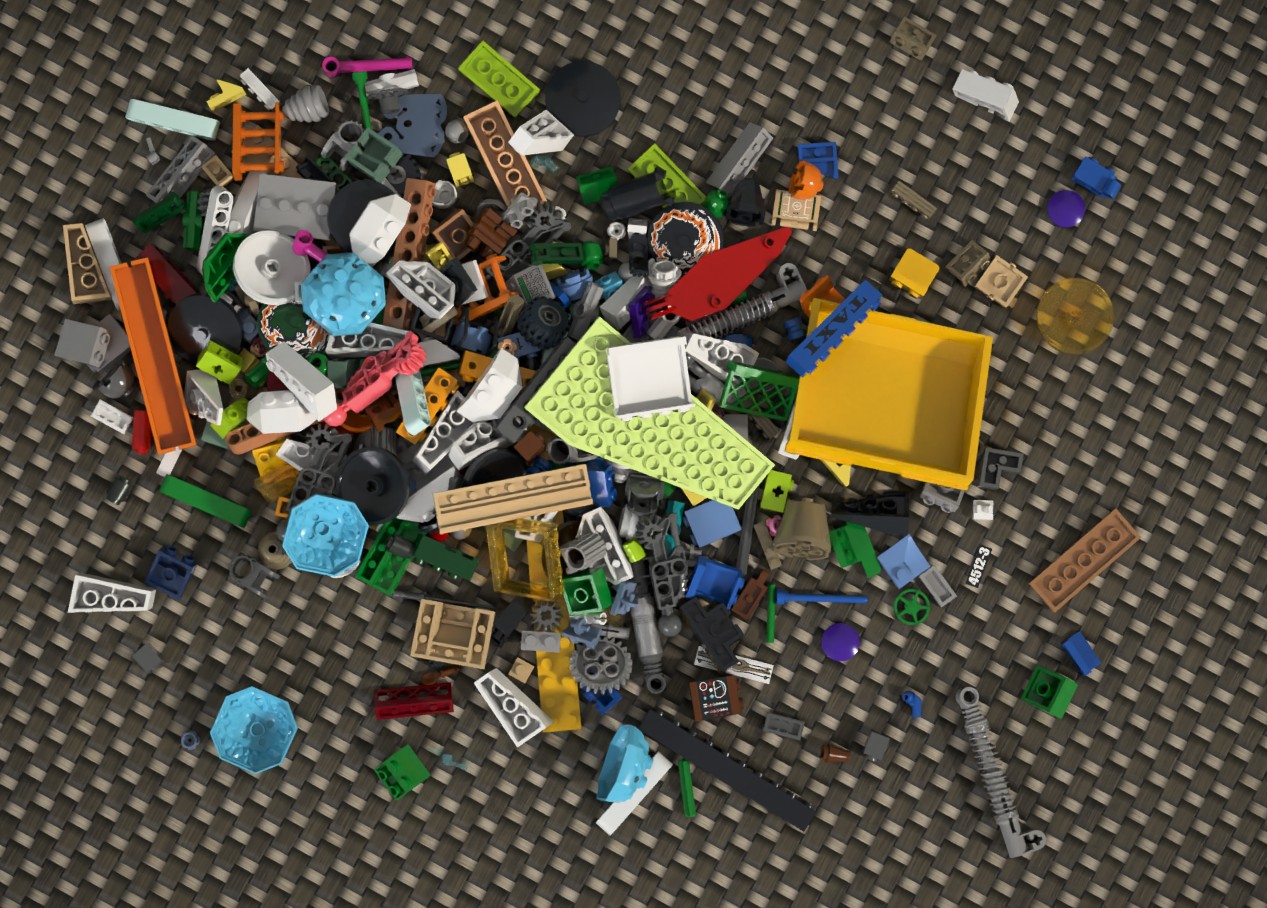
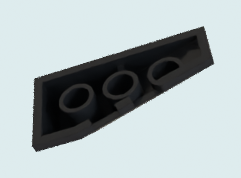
M888 491L876 497L872 494L866 495L865 499L849 498L832 501L831 517L887 534L908 535L909 492Z

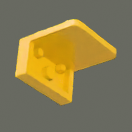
M907 249L888 280L891 281L893 286L908 291L911 297L922 299L939 271V266L916 251Z
M291 435L252 450L262 482L267 483L299 474L298 469L276 455L285 440H291Z

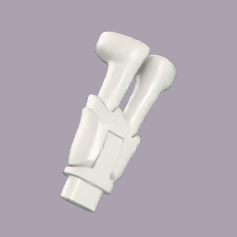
M694 362L688 367V370L701 379L696 380L689 375L690 389L699 394L701 389H706L717 399L715 404H718L724 389L723 382ZM733 394L727 397L726 404L732 399Z

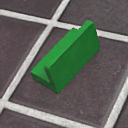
M612 166L576 176L584 205L600 201L603 192L618 185Z

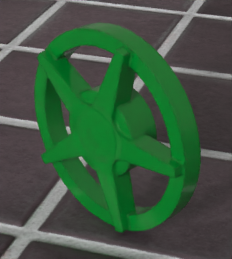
M907 589L896 597L894 612L901 622L908 625H917L928 617L930 602L923 592L917 589ZM907 592H916L913 599L906 600L901 597ZM918 594L925 599L927 606L919 604L917 601ZM899 599L904 603V610L900 614L897 611ZM920 609H927L924 617L917 621L916 613ZM906 613L910 614L915 622H908L902 619L901 616Z

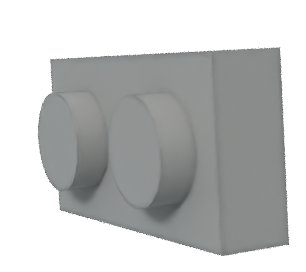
M522 631L521 650L560 652L561 633Z

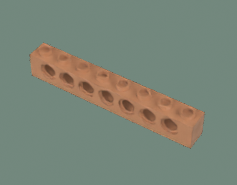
M406 179L403 199L409 202L411 207L406 223L396 239L392 267L399 260L423 262L427 248L426 239L430 231L429 221L433 212V197L436 194L435 183L427 180ZM390 280L382 325L411 331V324L417 306L406 297L403 298V294Z

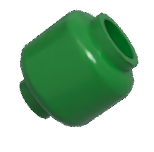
M712 190L708 193L702 205L708 208L717 218H720L727 211L730 200L727 197V193L723 190Z
M590 240L583 242L584 261L580 265L583 268H588V270L599 268L604 260L601 246Z
M322 353L309 355L306 360L328 377V357Z

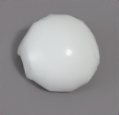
M438 180L435 183L436 194L433 197L432 205L439 209H445L455 203L457 191L455 186L449 181Z

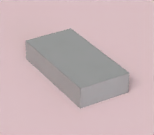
M935 565L918 576L940 607H943L957 597Z

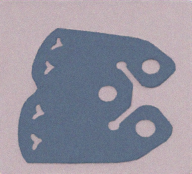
M411 94L398 97L400 111L383 115L388 119H392L403 108H407V111L397 118L396 129L404 138L399 139V135L392 127H385L378 134L384 138L386 133H390L392 138L388 141L397 146L402 153L435 157L441 150L444 142V131L441 128V124L447 116V105L443 95ZM406 120H410L412 125L405 127L403 123ZM436 133H438V139L433 137Z

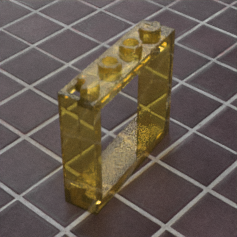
M520 518L486 525L494 592L555 602L564 593L556 523ZM504 529L543 535L549 586L509 578Z

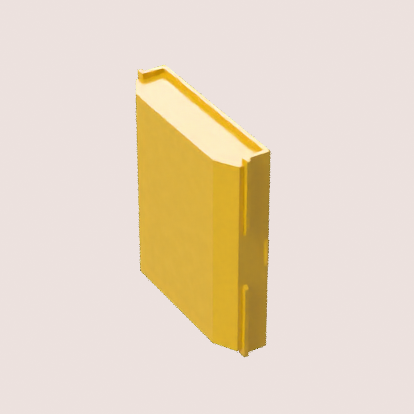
M813 298L809 303L808 310H811L806 338L840 303ZM870 310L867 313L868 318L862 324L858 322L854 326L856 328L849 337L845 335L842 338V344L836 350L832 348L829 351L831 353L824 362L820 360L816 364L818 366L811 375L807 373L803 378L800 376L791 433L786 443L785 452L849 466L852 464L901 474V477L967 491L968 486L974 479L993 337L922 322L896 314H886Z

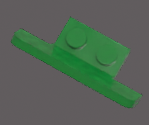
M846 522V526L829 532L830 540L841 568L861 561L867 578L880 573L881 567L865 527Z

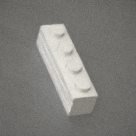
M249 68L240 75V81L244 85L247 84L249 86L248 90L252 94L255 93L257 95L256 98L260 102L263 101L265 103L264 106L268 111H275V102H279L280 106L282 105Z

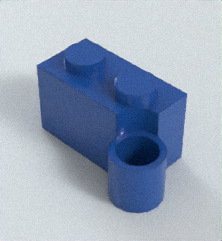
M1085 156L1071 180L1101 198L1114 199L1121 187V184L1116 181L1117 177L1114 176L1115 171L1109 167L1104 168L1098 164L1099 162L1096 159Z

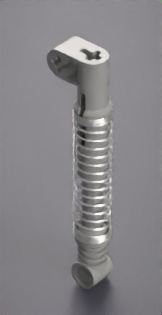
M786 263L776 273V279L780 288L772 292L760 293L756 299L752 297L751 301L746 300L745 304L741 302L740 306L730 307L729 311L725 309L723 314L719 312L720 319L713 314L714 321L708 317L709 324L702 319L703 326L697 322V329L693 324H691L692 331L688 327L682 328L676 332L674 337L686 336V342L691 333L712 337L711 335L715 334V339L717 337L722 338V335L726 336L728 332L738 331L739 327L749 326L750 322L760 321L761 317L771 316L777 313L778 309L800 300L801 295L807 288L796 266ZM784 272L790 273V276H784ZM788 279L789 281L795 279V282H792L788 285H786L785 283Z
M972 687L960 688L956 692L955 698L961 709H964L962 713H965L964 718H967L964 727L967 734H972L968 739L974 740L970 745L976 746L972 749L973 752H978L974 757H980L976 763H982L978 769H984L980 775L984 777L982 781L986 783L984 787L988 789L986 793L990 795L988 799L991 800L990 805L993 806L992 811L995 812L993 817L996 824L1000 826L1010 858L1019 857L1043 848L1046 844V836L1042 831L1033 829L1021 831L1018 822L1019 813L1015 808L1016 806H1013L1012 802L1014 800H1011L1010 796L1012 794H1009L1008 790L1010 788H1007L1006 784L1008 782H1005L1004 778L1006 776H1003L1002 773L1004 770L997 768L1002 764L996 765L995 762L1000 758L994 759L993 756L998 752L992 753L991 750L996 748V746L990 747L989 744L994 742V740L988 741L987 738L993 734L986 735L985 732L991 728H988L990 725L987 718L980 714L982 713V710H979L981 706L977 705L979 704V693ZM966 691L971 695L969 702H966L963 697ZM1023 836H1025V839H1028V840L1034 839V836H1036L1037 839L1034 841L1035 843L1028 842V843H1027L1028 849H1027V846H1026V843H1025V840H1024V837H1023Z

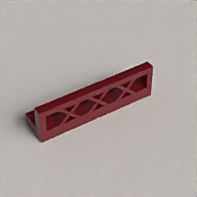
M451 682L374 690L376 718L381 720L454 712ZM448 689V694H437L439 690ZM426 691L428 693L424 697L418 696L420 692ZM404 693H407L409 695L405 699H400L398 697ZM387 695L390 697L385 701H379V696Z

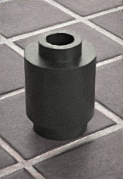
M120 476V478L115 477L107 491L106 499L116 505H120L121 502H124L132 488L130 485L131 481L123 476Z
M395 533L392 536H388L385 542L387 552L401 558H410L415 550V544L411 540Z

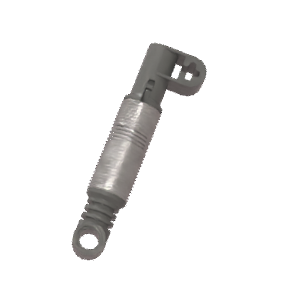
M653 556L630 563L633 578L628 579V581L637 583L633 593H635L634 599L638 601V605L635 608L631 607L630 611L632 619H635L632 621L633 626H635L634 634L639 653L638 657L642 664H645L643 669H646L644 674H647L645 676L646 688L649 692L658 694L666 686L664 673H661L663 668H660L662 663L659 664L663 652L661 650L658 622H656L653 595L649 591L647 578L650 575H646L644 561L647 560L649 566L650 562L654 560ZM660 565V567L657 569V572L655 573L662 572L663 566ZM654 678L659 679L661 682V686L657 690L652 689L650 685L651 680Z

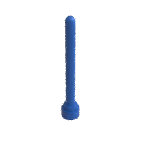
M776 589V604L782 605L788 603V601L868 602V597L863 595L788 593L784 589Z

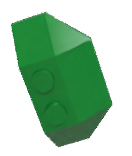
M225 233L203 260L202 274L204 285L213 302H217L235 279L233 272L234 255L243 240L252 234Z

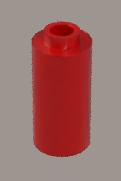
M134 411L132 450H136V454H147V451H151L152 429L147 411Z

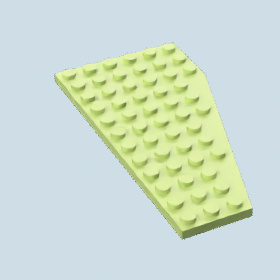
M598 316L524 408L570 446L739 510L775 464L692 394V403H695V407H690V411L678 412V409L671 410V414L659 415V412L652 413V417L640 418V415L632 416L633 419L628 421H621V418H616L605 347L629 344L630 342Z

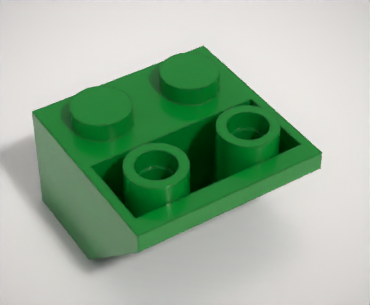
M408 744L374 769L379 779L384 783L396 801L431 776Z

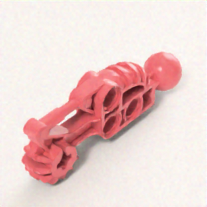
M408 331L405 334V338L388 352L381 351L376 356L367 357L361 369L357 370L355 375L351 376L350 381L347 382L346 385L348 387L342 392L344 401L341 403L336 402L337 410L323 418L326 424L335 427L342 425L346 420L347 411L350 409L358 414L391 388L392 379L396 374L412 376L414 372L418 373L419 368L423 367L422 364L426 361V353L421 348V345L417 343L418 336L412 331Z

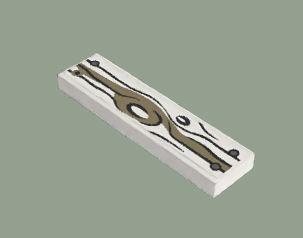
M699 646L694 665L717 670L703 647ZM736 656L739 661L738 664L725 672L769 684L774 665Z

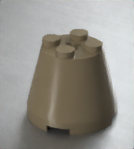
M802 498V501L788 500L773 540V551L793 558V556L806 557L807 560L828 558L831 552V541L826 516V505L813 503L811 498Z

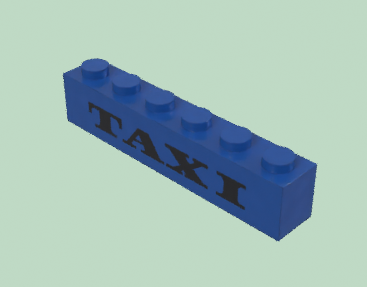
M865 279L788 356L786 363L802 378L807 373L811 375L818 367L816 364L820 360L824 362L831 354L829 351L832 348L836 350L842 344V338L845 335L849 337L856 329L854 326L858 322L862 324L868 318L867 313L870 310L874 312L881 303L879 301L882 294Z

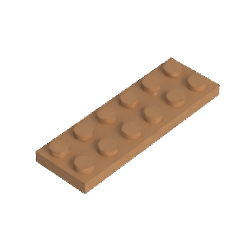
M1115 508L1028 584L1055 613L1136 543L1141 536Z

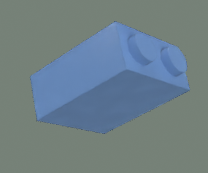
M715 500L684 512L685 517H682L686 528L690 527L692 534L689 535L694 546L697 545L698 548L742 530L733 507Z

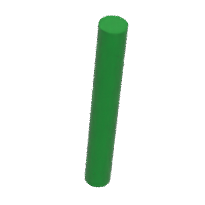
M768 585L766 642L774 643L776 585Z

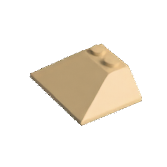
M421 599L410 656L485 669L495 612Z

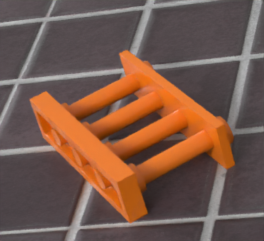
M275 102V112H246L242 110L241 103L233 104L232 173L235 181H242V173H246V171H275L276 176H281V172H284V161H281V121L285 120V116L279 102ZM275 119V129L243 128V122H246V120ZM275 136V146L243 145V139H246V137ZM275 153V163L245 164L243 162V156H246V154Z
M493 254L486 257L487 261L478 264L488 297L485 298L482 305L477 304L476 301L469 302V321L472 322L505 307L509 297L516 294L519 295L518 292L510 293L504 282L498 263L506 260L505 256ZM489 267L492 268L500 291V297L496 299L491 295L483 270ZM461 306L456 309L459 314L454 317L455 327L459 325L458 318L463 312Z

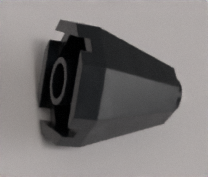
M745 178L740 181L727 206L725 219L729 221L730 217L735 225L753 227L756 222H759V225H762L764 222L765 207L760 184L753 178Z

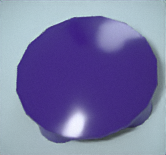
M1062 190L1050 198L1047 210L1050 219L1057 227H1072L1083 218L1085 205L1077 193L1070 190Z
M836 623L829 626L821 639V647L824 653L830 659L836 661H846L852 658L857 653L860 645L856 630L844 623Z

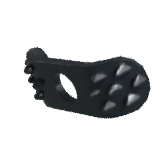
M634 234L629 239L628 246L629 274H632L634 277L637 275L638 277L643 276L645 278L649 275L648 240L643 234ZM639 258L642 259L644 263L636 264L633 262V260Z

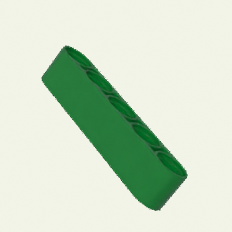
M166 474L159 489V492L242 528H245L252 513L250 509Z

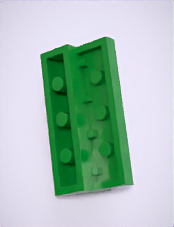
M395 518L385 523L355 577L391 597L414 556L401 558L387 552L385 542L388 536H392L395 533L411 540L414 544L418 533L424 536L427 533L421 532L418 529L419 523L415 521Z

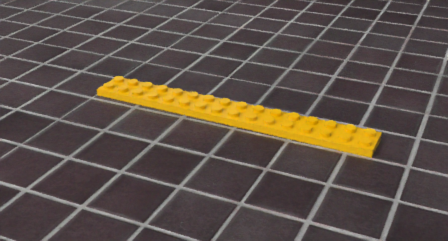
M534 424L531 427H526L525 435L529 431L533 433L537 431L544 438L546 449L550 440L556 437L554 433L542 430ZM545 450L540 456L550 460L549 455H547L548 451ZM524 460V462H525L527 468H529V466H533L534 462H533L531 465H529V464ZM563 510L557 512L540 543L526 540L531 597L536 602L534 605L540 608L538 601L541 600L543 606H546L545 601L549 599V606L551 607L555 601L557 604L553 609L555 610L559 607L562 609L556 612V615H563L561 619L556 618V621L561 623L560 626L552 623L555 630L552 631L550 626L547 625V632L561 633L560 652L536 651L541 710L554 721L543 732L582 729L578 683L574 682L575 677H571V670H569L570 657L575 647L574 643L570 642V638L563 637L562 635L563 630L569 626L571 621L569 619L570 615L563 593L550 583L542 566L544 543L553 529L564 523ZM549 610L541 613V616H543L541 617L542 620L551 619L552 615H550L551 612ZM539 621L534 623V631L544 632L543 624L541 628L538 630L536 629V626L539 624Z

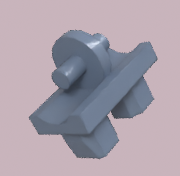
M623 581L617 585H612L617 594L616 596H611L613 604L609 606L611 608L610 614L614 616L616 614L624 615L630 611L631 607H637L638 601L634 599L635 593H633L636 582Z
M579 618L577 621L572 619L569 626L563 630L562 635L563 637L570 638L572 643L582 642L586 644L587 648L594 649L598 644V637L601 635L602 630L587 624L586 619Z

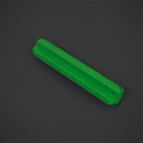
M679 760L678 768L685 817H694L696 811L689 760Z

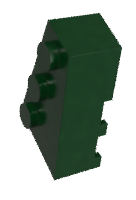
M418 533L414 542L413 561L422 565L428 562L432 564L430 568L441 572L444 569L448 571V576L458 580L460 576L471 581L480 559Z

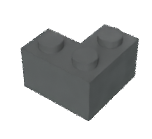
M985 447L980 460L976 487L992 490L999 489L1001 472L1021 473L1024 454Z

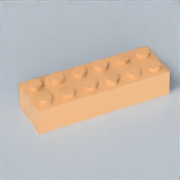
M498 100L464 116L463 118L506 207L508 208L511 205L510 199L515 195L518 196L521 192L529 197L537 198V201L543 205L547 200L525 155L516 152L508 143L514 133Z

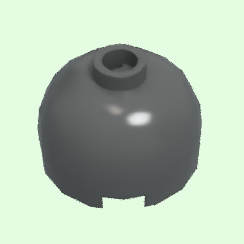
M124 361L117 364V370H110L99 383L100 386L96 388L106 397L112 399L119 398L122 395L127 397L133 391L132 384L134 383L135 375L133 370Z

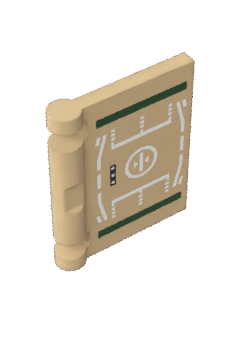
M776 189L771 225H775L776 218H780V226L808 230L809 223H814L813 231H817L821 196L815 195L810 199L801 200L791 197L792 194L789 191Z

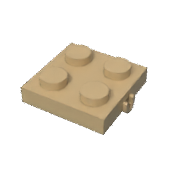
M996 255L974 287L984 293L991 301L994 300L1006 309L1028 276L1016 269L1015 264L1008 263Z

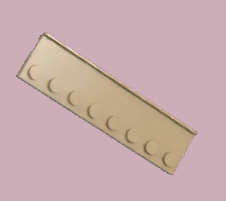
M586 464L432 493L439 534L593 504Z

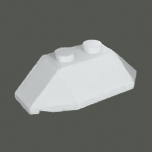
M395 193L371 200L349 233L352 252L371 267L385 256L404 227L411 204Z
M399 260L386 273L387 277L403 296L417 307H420L430 318L441 319L454 306L455 284L428 262H405Z
M501 347L456 411L472 422L500 419L523 387L518 359Z
M290 390L261 392L248 402L247 421L263 434L302 431L316 420L312 413Z
M454 466L411 495L405 508L396 518L421 523L432 520L436 514L432 493L447 491L449 478L461 475V473Z
M602 507L583 514L576 538L590 532L597 533L604 539L607 548V554L589 566V569L603 567L606 580L614 585L633 578L630 561L622 547L623 542L612 519Z

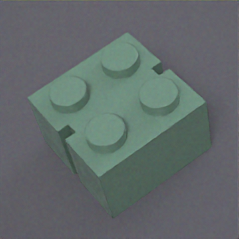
M367 127L357 140L365 150L362 151L358 145L354 144L345 158L350 165L372 180L382 183L390 173L388 168H393L403 154L397 146Z

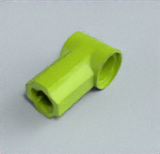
M638 538L622 545L630 563H634L646 556L643 544H639Z

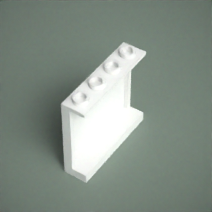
M686 336L605 347L616 418H621V421H628L633 419L632 416L640 415V418L652 417V413L659 412V415L671 414V410L678 409V412L690 411V407H695V403H692L686 360Z

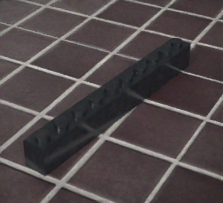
M657 708L654 711L651 709L648 711L638 728L640 731L803 832L806 830L816 813L813 810L814 806L805 800L801 803L796 799V794L789 790L786 793L780 790L781 785L773 780L767 782L763 779L764 775L754 769L751 772L746 769L748 766L746 763L739 759L736 762L730 759L731 754L723 749L720 752L713 748L715 744L707 739L701 741L696 738L698 736L696 732L689 728L687 731L680 728L681 723L673 718L670 721L664 718L665 713Z

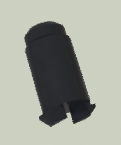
M656 166L654 172L618 184L603 192L600 197V204L605 216L612 221L617 219L623 220L667 203L669 206H672L676 192L675 190L667 192L662 180L665 179L667 171Z

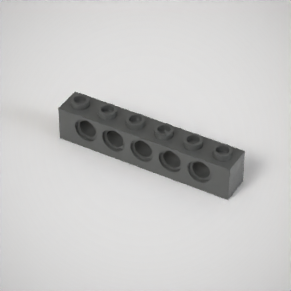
M563 337L492 428L509 443L519 442L525 435L523 431L526 427H531L537 418L525 410V403L533 397L537 387L542 386L547 380L549 372L554 371L560 364L561 356H566L576 343L570 338ZM516 416L521 421L518 427L513 425V419Z

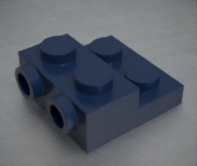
M163 546L158 550L145 583L179 600L188 582L191 580L198 563L194 561V557L191 555L177 553V549L173 546Z

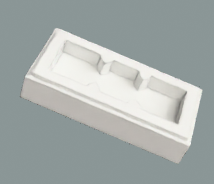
M99 400L91 414V417L124 435L134 420L132 416L102 400Z

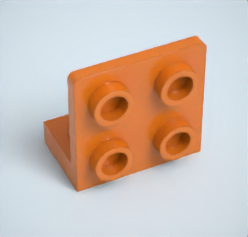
M826 275L824 278H819L813 288L806 290L801 295L799 301L804 314L810 318L811 310L808 309L809 303L813 298L840 304L845 298L834 289L830 276Z

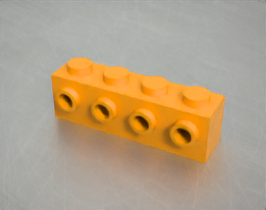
M465 351L462 355L457 376L462 377L461 379L466 382L477 381L493 358ZM519 366L523 389L536 371Z
M438 367L424 389L431 420L429 426L431 427L438 419L435 416L438 410L443 411L449 401L446 400L450 393L454 395L460 386L457 384L459 379L441 367ZM403 420L396 433L416 445L417 442L422 443L427 436L425 432L427 428L416 435H411L405 428Z

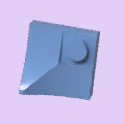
M910 534L877 557L878 562L898 589L931 567Z

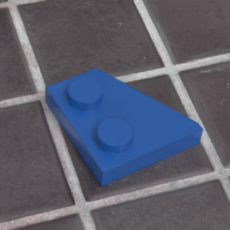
M836 142L798 144L799 162L802 160L810 162L820 170L821 174L833 179L839 178Z

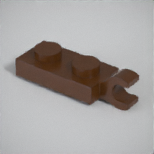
M762 569L756 580L751 577L731 610L748 620L767 590V587L763 584L770 573Z

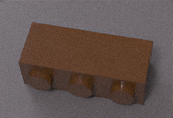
M529 431L514 448L531 465L546 450V443L537 431L535 433Z

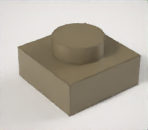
M610 238L609 244H606V255H609V260L617 261V239Z

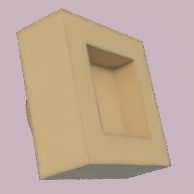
M517 657L509 675L526 683L535 666Z

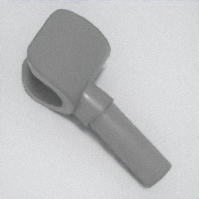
M147 138L146 141L151 153L146 157L154 165L160 161V157L155 152L151 138Z

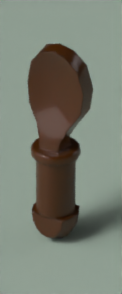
M453 665L440 669L439 672L426 673L422 676L421 682L425 685H432L440 677L444 678L454 673L457 674L461 667Z

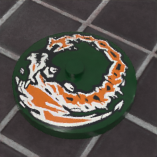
M295 300L282 305L263 303L258 314L257 328L259 337L268 351L282 342L287 343L304 359H307L313 353H323L326 350L330 333L303 312V303L296 302ZM330 316L329 319L334 321L335 317Z

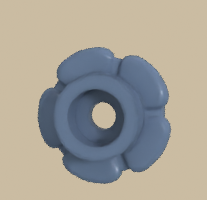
M195 731L184 732L181 736V745L184 748H188V750L195 749L196 745L200 742V738Z

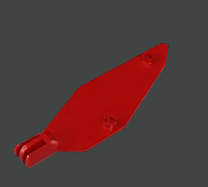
M784 227L704 255L665 295L643 302L645 307L660 301V304L646 309L647 314L660 309L663 310L649 316V320L672 313L693 321L726 309L781 253L792 233L791 229Z

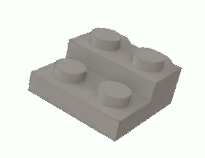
M925 482L920 498L927 505L936 504L941 506L942 511L951 513L952 511L956 512L965 490Z

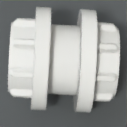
M668 260L654 263L653 267L649 269L648 280L651 283L648 286H652V294L655 295V298L665 295L681 279V270L675 263Z

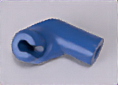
M906 691L903 693L902 698L912 707L911 717H921V698L912 691Z

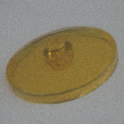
M1069 278L1055 283L1043 294L1037 307L1036 321L1041 336L1052 348L1065 354L1080 355L1096 349L1107 339L1113 327L1114 311L1108 295L1097 284L1086 279Z

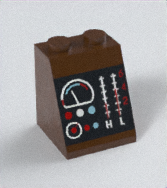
M735 675L688 682L695 722L741 714L740 709H744L743 700L738 698L737 690H741L739 678L735 679Z

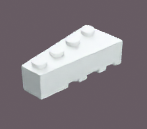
M370 323L361 334L332 336L330 334L325 351L329 358L376 356L381 351L388 352L395 347L398 342L405 338V334L408 331Z
M282 342L266 353L268 369L286 385L318 421L337 410L334 383L287 343Z
M458 390L454 395L452 394L448 404L439 415L412 459L425 474L450 452L452 445L459 438L473 429L479 422H472L456 411L465 399Z
M516 416L513 419V425L518 427L521 421ZM499 419L479 421L473 429L466 432L452 445L448 456L458 470L470 466L477 457L488 450L507 448L515 444L509 443L492 429Z
M79 573L75 575L68 613L147 611L153 607L156 589Z
M497 668L474 682L517 747L554 723L545 712Z

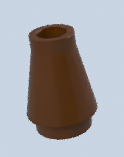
M828 743L822 746L820 759L824 760L825 763L849 762L850 751Z

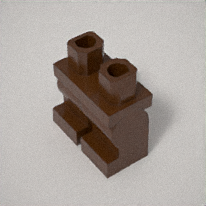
M485 208L481 211L471 229L467 232L469 237L465 243L471 250H476L480 244L483 249L479 257L484 261H487L486 257L490 255H499L508 240L517 232L514 227L505 220H502L503 218L490 208Z
M397 385L390 388L385 394L363 409L364 414L378 432L385 429L384 424L387 422H393L398 417L399 419L403 417Z

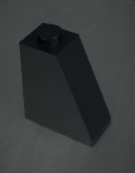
M520 591L494 622L490 641L500 649L536 603L529 594Z

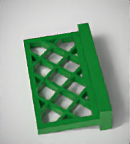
M729 360L727 365L729 372L718 406L787 421L800 377L794 374ZM734 375L740 376L742 382L734 387L732 384ZM752 380H756L759 386L750 391L747 384ZM772 383L775 389L767 394L764 387ZM745 386L748 393L739 398L736 391ZM786 387H791L789 395L783 398L780 391ZM761 390L764 397L755 401L753 394ZM733 393L736 401L726 404L727 397ZM778 394L780 401L772 405L769 398ZM750 397L753 404L744 408L742 401ZM767 401L769 408L761 411L758 405ZM783 404V415H777L775 409Z

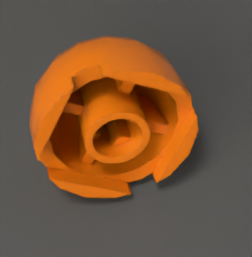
M803 160L800 161L795 167L798 169L797 173H792L789 193L792 194L791 197L806 200L814 197L817 192L822 190L823 181L820 170L814 164Z

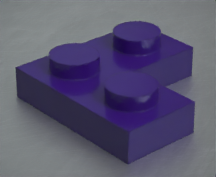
M645 286L628 304L634 338L641 339L650 328L646 309L654 304L644 307L643 302L655 298V295L652 294V286Z

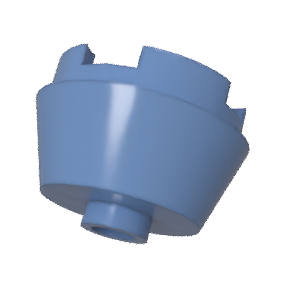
M584 268V272H580L579 269L573 270L565 274L564 279H556L558 288L565 292L570 301L582 300L588 282H593L592 274H590L588 268Z

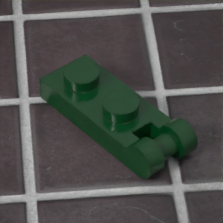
M170 192L165 199L133 217V224L146 233L184 211L187 203L183 199H179V195L175 192Z
M534 243L529 245V252L532 253L531 264L534 266L541 264H582L584 261L581 243Z

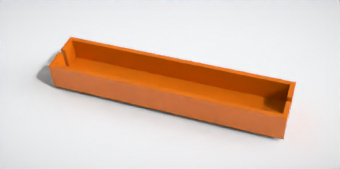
M149 258L131 261L132 267L130 268L127 262L110 266L158 455L176 451V447H179V450L197 446Z

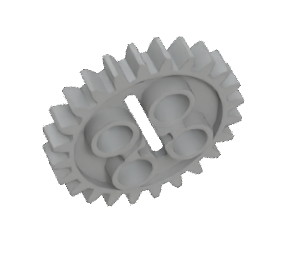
M599 636L598 644L594 649L587 648L585 643H582V646L577 644L576 650L572 651V656L570 657L569 670H571V677H575V683L580 682V688L587 686V692L591 688L594 689V694L598 690H601V693L604 694L606 689L612 693L613 687L619 690V684L625 685V679L629 680V673H632L631 654L627 653V647L621 648V641L615 644V638L608 641L607 636L604 637V640H601Z

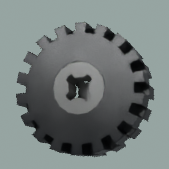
M402 153L403 155L393 168H388L390 173L386 177L401 198L404 197L406 179L421 180L422 177L415 159Z

